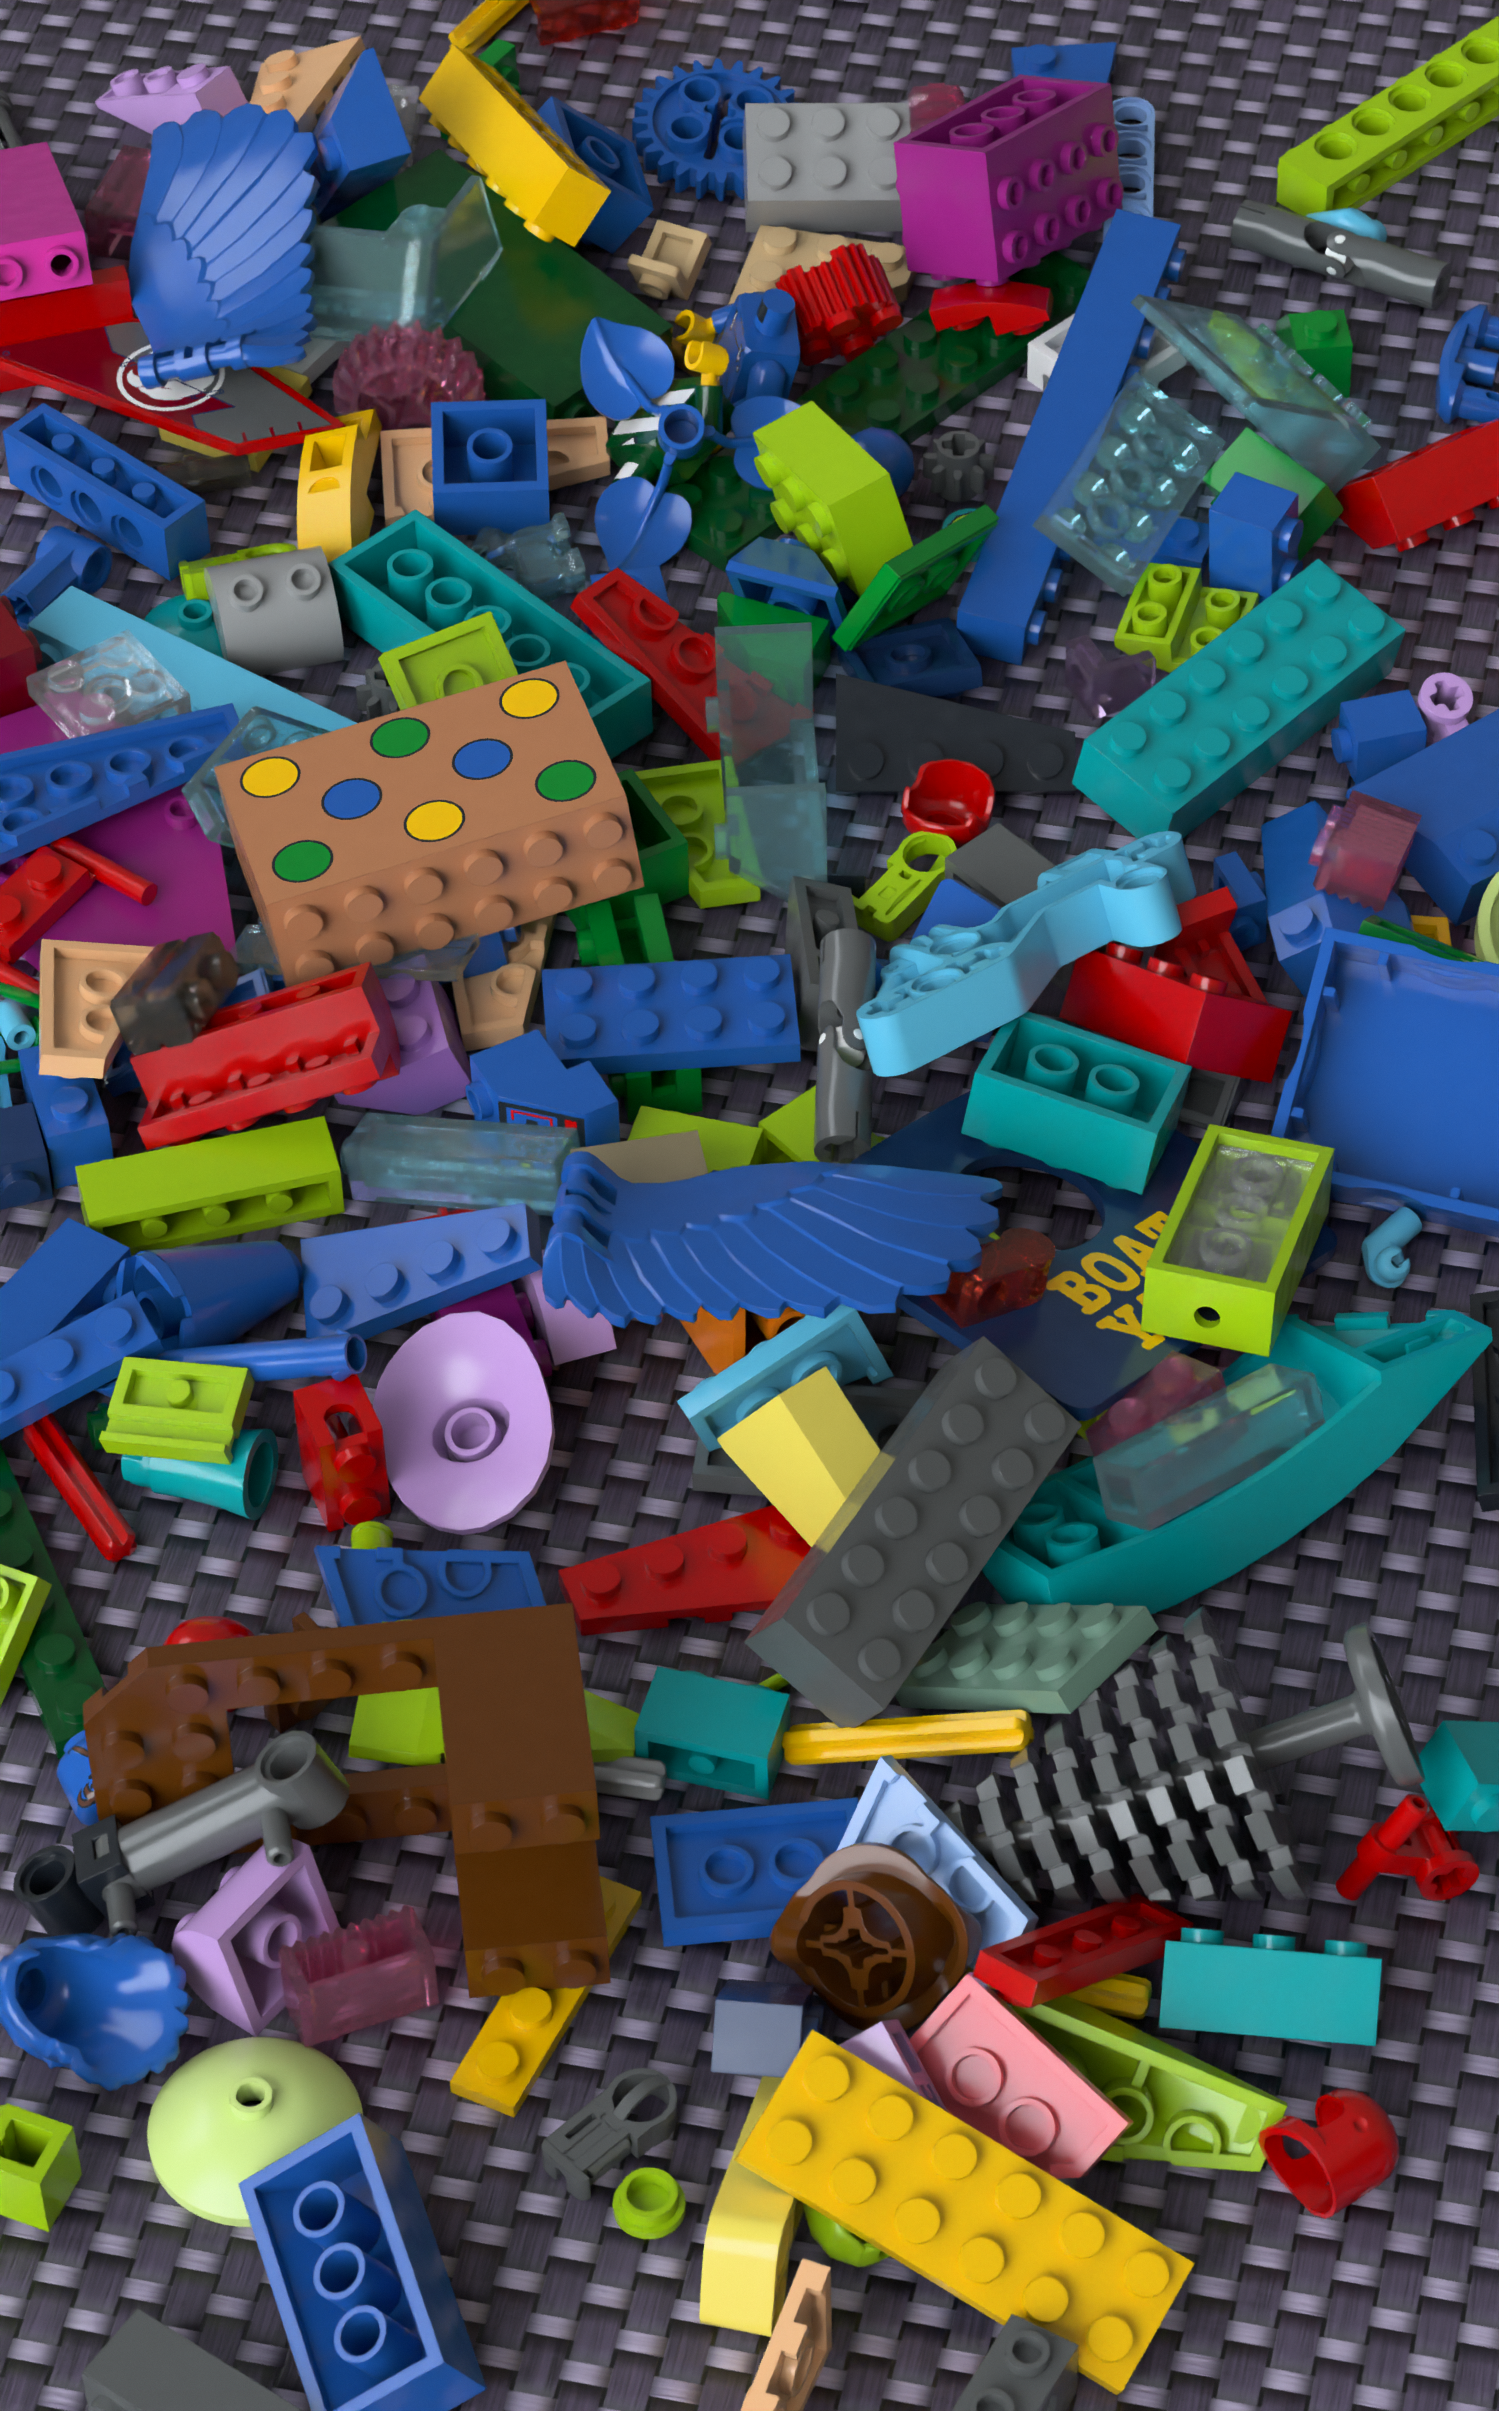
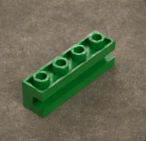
M658 893L633 896L634 918L614 921L609 900L586 904V929L576 930L581 966L592 965V967L673 962L674 957ZM701 1068L607 1074L609 1088L616 1098L623 1097L628 1122L635 1121L641 1106L677 1111L683 1114L702 1111Z

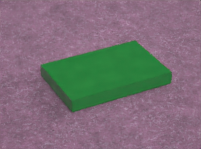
M985 504L885 562L831 638L845 652L851 651L947 594L999 524L997 521L1000 518Z

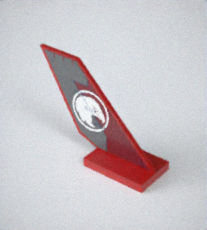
M124 265L91 271L93 280L91 285L0 301V393L43 385L234 456L302 444L306 435L347 427V425L261 367L234 370L229 366L219 368L218 374L187 382H183L178 377L169 379L164 387L150 390L144 388L138 374V359L140 356L153 354V351L139 319L133 318L129 278Z

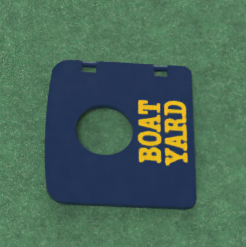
M971 1091L908 1124L873 1146L871 1151H866L851 1161L849 1164L886 1165L970 1175L992 1167L1013 1166L1030 1168L1052 1174L1069 1182L1081 1190L1093 1202L1100 1214L1102 1228L1088 1242L1074 1248L1059 1251L1026 1249L1021 1251L1019 1258L1023 1261L1007 1258L1009 1251L1023 1248H1004V1244L1002 1248L1001 1244V1250L1010 1249L1006 1252L1005 1259H1013V1261H1009L1008 1268L998 1270L997 1267V1271L993 1273L994 1265L1000 1253L1001 1242L989 1236L984 1239L978 1238L982 1251L990 1243L982 1255L981 1266L977 1267L979 1285L975 1282L974 1269L969 1272H951L950 1284L945 1294L926 1296L901 1295L897 1305L898 1308L961 1350L982 1336H985L1077 1421L1095 1418L1204 1345L1202 1343L1141 1331L1146 1266L1200 1146L1176 1129L1142 1195L1126 1189L1112 1188L1103 1181L1068 1169L1054 1168L1041 1160L1006 1148H996L986 1144L983 1140L962 1134V1126ZM1325 1224L1321 1228L1301 1280L1329 1262L1334 1256L1337 1236ZM992 1246L995 1250L994 1261L989 1273L982 1280V1277L985 1275L990 1266L992 1258V1252L990 1250V1247ZM1022 1262L1021 1269L1009 1268L1010 1263Z

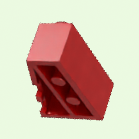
M1115 941L1107 943L1105 951L1095 949L1076 959L1059 1015L1060 1018L1142 1050L1192 1066V1068L1266 1083L1272 1082L1293 1011L1227 990L1229 982L1197 972H1192L1191 977L1185 976L1186 966L1154 956H1150L1148 963L1141 961L1144 954L1143 950Z

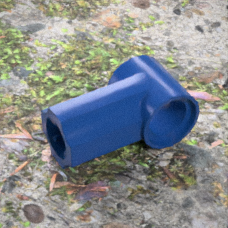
M54 526L48 530L37 548L35 562L1 593V596L5 595L9 599L15 611L19 627L28 630L27 625L70 586L76 587L88 594L97 592L104 585L111 571L113 562L111 549L62 526Z

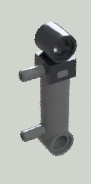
M290 1731L270 1741L260 1752L254 1764L135 1821L123 1825L117 1816L113 1814L73 1833L74 1854L64 1846L52 1845L40 1849L29 1856L20 1866L14 1877L13 1890L16 1897L50 1937L79 1933L91 1934L103 1922L105 1917L109 1921L112 1937L120 1933H125L126 1936H136L138 1933L137 1913L155 1905L154 1889L263 1838L266 1860L270 1865L282 1867L291 1863L295 1854L290 1825L292 1824L299 1829H313L323 1826L334 1819L346 1804L349 1797V1784L312 1735L305 1731Z

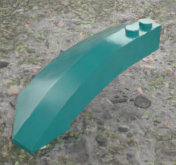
M1428 1310L1425 1315L1426 1321L1421 1323L1392 1324L1389 1312L1337 1313L1334 1318L1335 1325L1312 1326L1300 1320L1299 1314L1286 1315L1270 1357L1245 1352L1223 1372L1164 1415L1115 1445L1058 1473L1047 1476L985 1564L982 1572L1006 1604L1018 1602L1034 1605H1056L1067 1602L1070 1605L1112 1603L1114 1606H1146L1150 1614L1174 1606L1233 1576L1287 1542L1347 1496L1397 1451L1493 1341L1492 1329L1456 1310Z

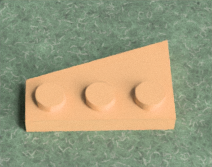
M557 914L521 924V939L519 942H511V950H508L509 964L500 967L496 971L464 979L462 971L450 973L460 1033L465 1051L493 1047L528 1032Z
M42 939L39 994V1075L60 1076L68 1079L80 1077L103 1079L164 968L165 947Z

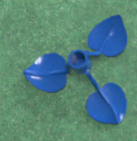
M594 317L587 328L580 358L582 385L589 402L600 414L614 421H624L631 418L641 406L647 413L660 417L658 422V442L661 449L666 453L655 488L650 482L641 477L630 476L610 484L603 491L595 509L596 534L610 571L617 567L623 571L661 566L681 550L687 541L692 524L689 503L679 495L665 493L676 459H687L694 456L701 449L704 440L709 439L725 448H736L734 466L739 476L745 482L757 489L773 491L772 488L770 489L763 482L756 469L754 458L759 456L760 453L753 432L801 407V405L776 396H757L739 404L732 412L731 428L735 437H727L715 431L713 426H705L700 412L690 405L675 404L668 407L667 405H656L651 401L665 395L674 379L675 362L670 349L661 338L640 327Z

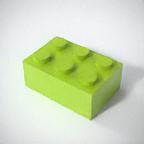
M813 401L753 432L760 453L759 456L754 458V463L763 482L773 490L776 501L770 503V508L777 524L785 534L792 531L797 536L798 541L814 550L836 584L843 581L855 594L861 597L885 562L913 547L890 474Z

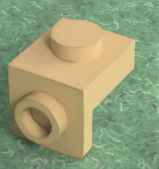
M657 220L643 255L631 254L627 266L637 287L646 295L660 300H666L668 296L688 301L712 242L707 233Z

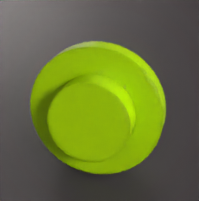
M646 2167L631 2172L618 2186L613 2197V2214L617 2224L627 2234L640 2239H658L667 2236L679 2227L686 2213V2199L682 2187L670 2174L658 2168Z

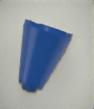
M275 1240L143 1250L120 1262L116 1275V1299L130 1291L134 1293L164 1350L227 1345L294 1301L298 1295L303 1273L295 1253L290 1249H286L280 1242Z

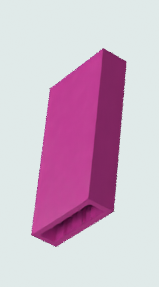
M42 142L0 150V301L93 284L84 229L48 143Z

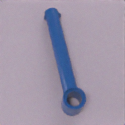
M337 1328V1335L168 1349L152 1359L248 1368L255 1382L311 1378L314 1376H332L336 1381L342 1382L352 1374H359L364 1370L367 1363V1348L360 1335L350 1334ZM117 1378L98 1387L95 1391L112 1398Z

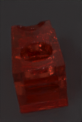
M1010 1228L1002 1233L1000 1239L980 1244L982 1249L981 1266L969 1272H951L950 1284L946 1293L928 1296L961 1329L1040 1301L1045 1294L1049 1268L1056 1254L1055 1245L1048 1237L1033 1229Z

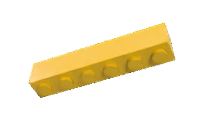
M453 44L418 98L432 113L429 122L438 130L450 136L447 142L468 157L466 163L470 167L487 177L485 184L506 198L504 205L526 220L523 225L527 230L547 243L551 244L554 238L557 237L575 247L611 193V190L494 67Z

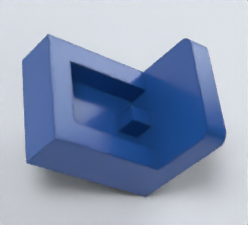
M1236 851L1214 858L1213 891L1227 886L1238 906L1229 928V932L1240 951H1243L1251 946L1266 942L1267 898L1266 889L1260 875L1256 871L1249 872Z

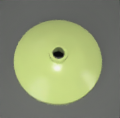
M249 2037L215 2045L192 2057L180 2066L162 2086L151 2108L148 2120L147 2139L151 2163L164 2189L188 2211L215 2223L237 2227H252L238 2183L357 2113L363 2115L359 2095L349 2076L324 2053L311 2046L284 2038ZM249 2101H262L253 2107L242 2105Z

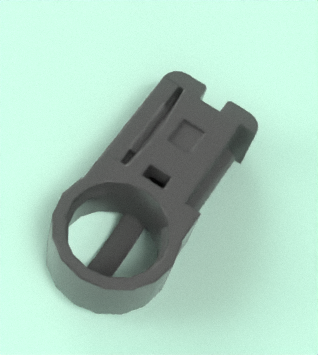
M630 2069L616 2076L607 2089L544 2139L541 2145L544 2170L555 2180L564 2175L567 2191L578 2200H589L591 2198L590 2186L630 2153L639 2159L652 2147L667 2140L674 2132L678 2121L675 2086L666 2075L653 2069ZM648 2095L661 2099L667 2105L662 2115L651 2121L636 2122L627 2119L633 2109Z

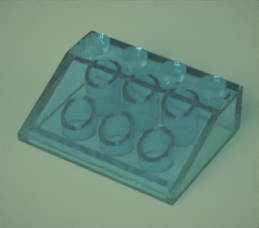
M1140 294L1130 302L1227 402L1288 457L1326 483L1334 495L1381 448L1366 431L1373 423L1369 417L1350 399H1347L1340 406L1338 402L1344 396L1320 373L1311 380L1309 377L1315 371L1292 348H1289L1282 355L1280 352L1286 345L1264 323H1261L1254 330L1236 314Z

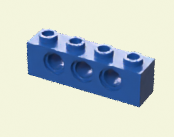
M44 402L3 430L11 484L165 579L172 581L180 575L179 562L184 560L186 562L201 560L211 552L206 505L203 498Z

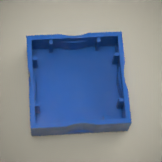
M1325 927L1303 1011L1304 1024L1301 1047L1291 1073L1284 1083L1271 1136L1335 1148L1330 1191L1331 1200L1392 1214L1399 1207H1407L1420 1220L1499 1238V964L1487 961L1461 962L1448 960L1429 954L1413 945Z

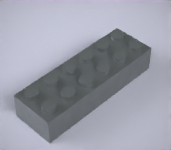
M982 1336L942 1365L744 1643L839 1728H855L882 1712L893 1699L1082 1424L985 1336Z

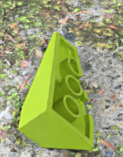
M1066 1995L1032 2008L1009 2005L1134 2121L1101 2160L1123 2162V2158L1167 2161L1171 2162L1174 2166L1260 2172L1265 2161L1258 2143L1260 2131L1283 2118L1287 2102Z

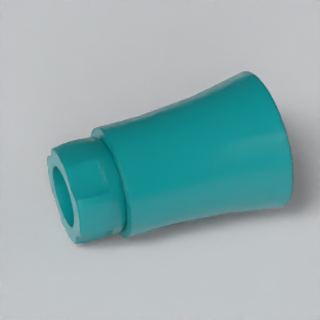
M241 1429L239 1438L234 1439L231 1448L233 1455L231 1465L123 1454L121 1458V1471L124 1480L130 1481L131 1484L151 1488L156 1494L196 1501L227 1510L250 1520H257L265 1512L274 1491L278 1471V1444L276 1436L271 1429Z

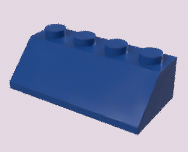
M374 47L363 50L321 113L312 132L317 139L319 154L308 173L316 177L320 187L314 201L307 209L313 210L316 215L315 227L320 226L391 180L412 153Z
M357 2113L238 2183L311 2411H449L487 2389L402 2141L361 2113Z

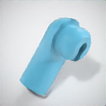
M1355 208L1317 212L1305 216L1348 230L1359 236L1370 237L1386 242L1387 239L1386 228L1381 222L1372 220L1365 213Z
M6 998L0 1001V1032L8 1047L12 1050L17 1051L29 1048L36 1039V1032L31 1022L34 1016H39V1009Z
M1399 1207L1362 1242L1361 1251L1366 1274L1377 1286L1396 1288L1403 1283L1410 1272V1259H1404L1402 1248L1422 1230V1223L1419 1217L1411 1209Z

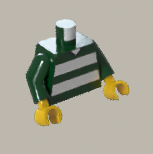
M692 340L687 345L684 361L688 369L700 372L701 376L673 380L670 389L665 395L651 401L656 405H667L668 407L675 404L690 405L700 412L705 426H713L715 431L726 436L732 429L731 416L735 407L723 394V385H717V377L725 372L729 363V354L721 345L708 341ZM642 406L631 418L624 421H614L615 428L605 444L606 453L621 469L612 483L631 476L641 477L653 486L657 484L666 454L658 442V422L660 417L647 413ZM709 439L704 440L701 449L694 456L687 459H676L668 485L684 483L690 479L718 444Z

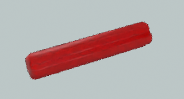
M50 1413L22 1428L24 1431V1441L103 1557L110 1562H118L124 1556H131L137 1549V1543L134 1541L135 1532L55 1416Z

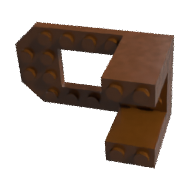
M573 1603L146 1647L127 1664L128 1675L110 1691L101 1687L83 1703L84 1730L98 1821L115 1814L122 1824L126 1825L235 1773L227 1709L438 1687L445 1763L343 1774L349 1784V1797L344 1808L334 1819L317 1828L299 1829L291 1824L292 1839L309 1846L452 1831L469 1998L508 1996L522 1988L537 1987L542 1990L574 1989L589 1985L611 1983L608 1937L595 1840L600 1839L597 1788ZM263 1838L230 1854L256 1852L264 1844Z

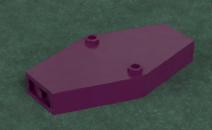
M73 693L1 717L0 754L112 730L118 727L80 696ZM184 783L67 835L155 883L158 891L153 902L144 906L102 882L95 880L92 886L22 955L34 968L40 972L42 939L165 947L164 968L133 1024L240 978L217 819L207 799L187 783ZM51 843L46 844L44 846L50 848ZM37 849L1 864L0 886Z

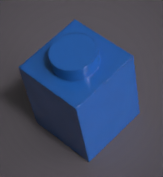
M1409 689L1340 702L1339 728H1333L1331 731L1332 749L1336 761L1339 764H1346L1355 785L1425 749L1428 729Z

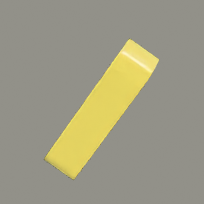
M762 2076L710 2214L703 2251L699 2319L700 2323L771 2337L784 2306L789 2251L804 2208L803 2202L734 2161L783 2079L781 2077Z

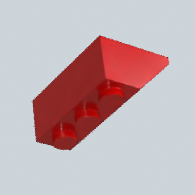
M1499 418L1457 431L1330 489L1344 508V511L1338 517L1372 549L1395 544L1397 552H1402L1430 539L1426 530L1441 523L1444 531L1465 524L1476 518L1473 508L1485 502L1488 503L1490 510L1499 507Z

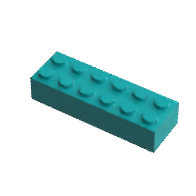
M415 509L328 563L337 599L340 622L380 652H387L491 611L518 674L566 660L610 760L653 732L651 680L418 510Z
M1318 558L1084 740L1072 784L1137 839L1165 831L1178 832L1183 839L1340 714V702L1359 699L1387 677L1393 668L1406 629Z

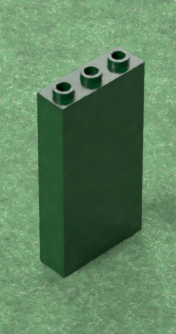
M439 148L319 226L318 266L422 347H427L438 353L443 363L463 374L472 376L476 381V388L492 401L546 399L547 420L597 416L599 412L591 405L584 392L580 370L583 340L587 328L594 317H601L612 322L636 326L650 331L661 338L671 351L672 324L557 237L550 244L527 230L523 225L526 220L504 205L506 200L504 197L489 188L483 181Z

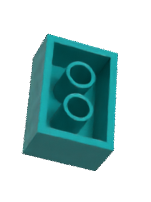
M1027 1011L1000 1027L975 1071L961 1133L983 1140L990 1146L1006 1148L1041 1160L1051 1167L1068 1169L1103 1181L1112 1188L1126 1189L1142 1195L1177 1127L1192 1066Z

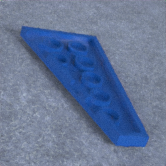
M233 703L0 754V865L213 771L216 766L247 756L246 735Z

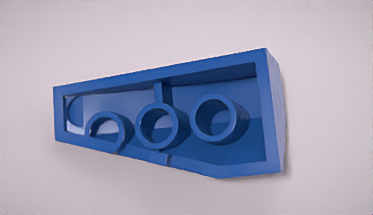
M1315 800L1261 825L1267 916L1278 961L1305 999H1307L1325 927L1358 933L1362 921L1371 915H1376L1415 931L1409 909Z

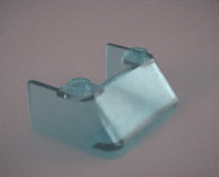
M471 175L446 208L430 207L424 204L406 208L387 231L321 225L313 201L307 209L313 210L315 213L316 226L304 243L312 245L315 249L314 260L305 268L311 269L316 277L312 287L306 294L313 296L316 301L311 314L315 316L319 323L316 329L310 332L309 335L311 338L402 348L417 347L437 337L503 250L481 176Z
M811 622L715 627L717 696L705 697L707 733L719 732L725 823H714L716 860L728 859L729 872L788 903L789 884L793 875L827 883L825 782L819 783L813 719Z

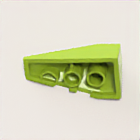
M438 1687L358 1696L348 1757L411 1766L440 1764V1753H444ZM584 1690L593 1762H614L620 1757H634V1729L640 1714Z

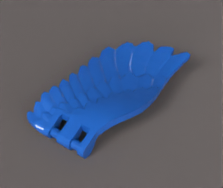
M246 103L234 108L224 117L217 111L205 109L193 113L182 125L174 121L165 122L153 130L149 170L130 248L128 272L131 301L153 351V354L140 356L138 359L139 378L147 390L164 387L169 379L178 377L183 382L214 376L218 374L219 368L229 366L234 370L251 367L271 368L296 363L307 356L304 348L301 346L312 341L309 333L314 331L319 323L315 316L311 314L316 301L313 296L306 294L312 287L316 277L311 269L305 268L314 260L315 249L312 245L304 243L316 226V215L313 210L307 208L314 201L320 183L308 171L319 152L317 139L312 132L298 133L299 126L287 109L276 110L267 114L261 105Z
M577 1151L569 1154L563 1163L561 1173L562 1184L558 1188L552 1220L554 1225L550 1229L543 1256V1292L546 1301L555 1309L564 1308L567 1300H570L587 1318H594L597 1313H601L610 1324L624 1329L633 1318L640 1322L658 1325L662 1322L665 1313L670 1314L676 1319L694 1323L697 1321L700 1307L704 1308L718 1320L732 1321L740 1307L767 1319L780 1318L787 1307H791L802 1314L825 1319L841 1304L867 1314L896 1313L898 1300L901 1295L926 1296L945 1294L950 1284L951 1272H969L981 1266L982 1249L978 1238H986L999 1227L1000 1222L998 1209L987 1204V1202L1002 1198L1003 1185L996 1179L886 1165L814 1161L740 1166L666 1183H631L620 1178L595 1155L585 1151Z

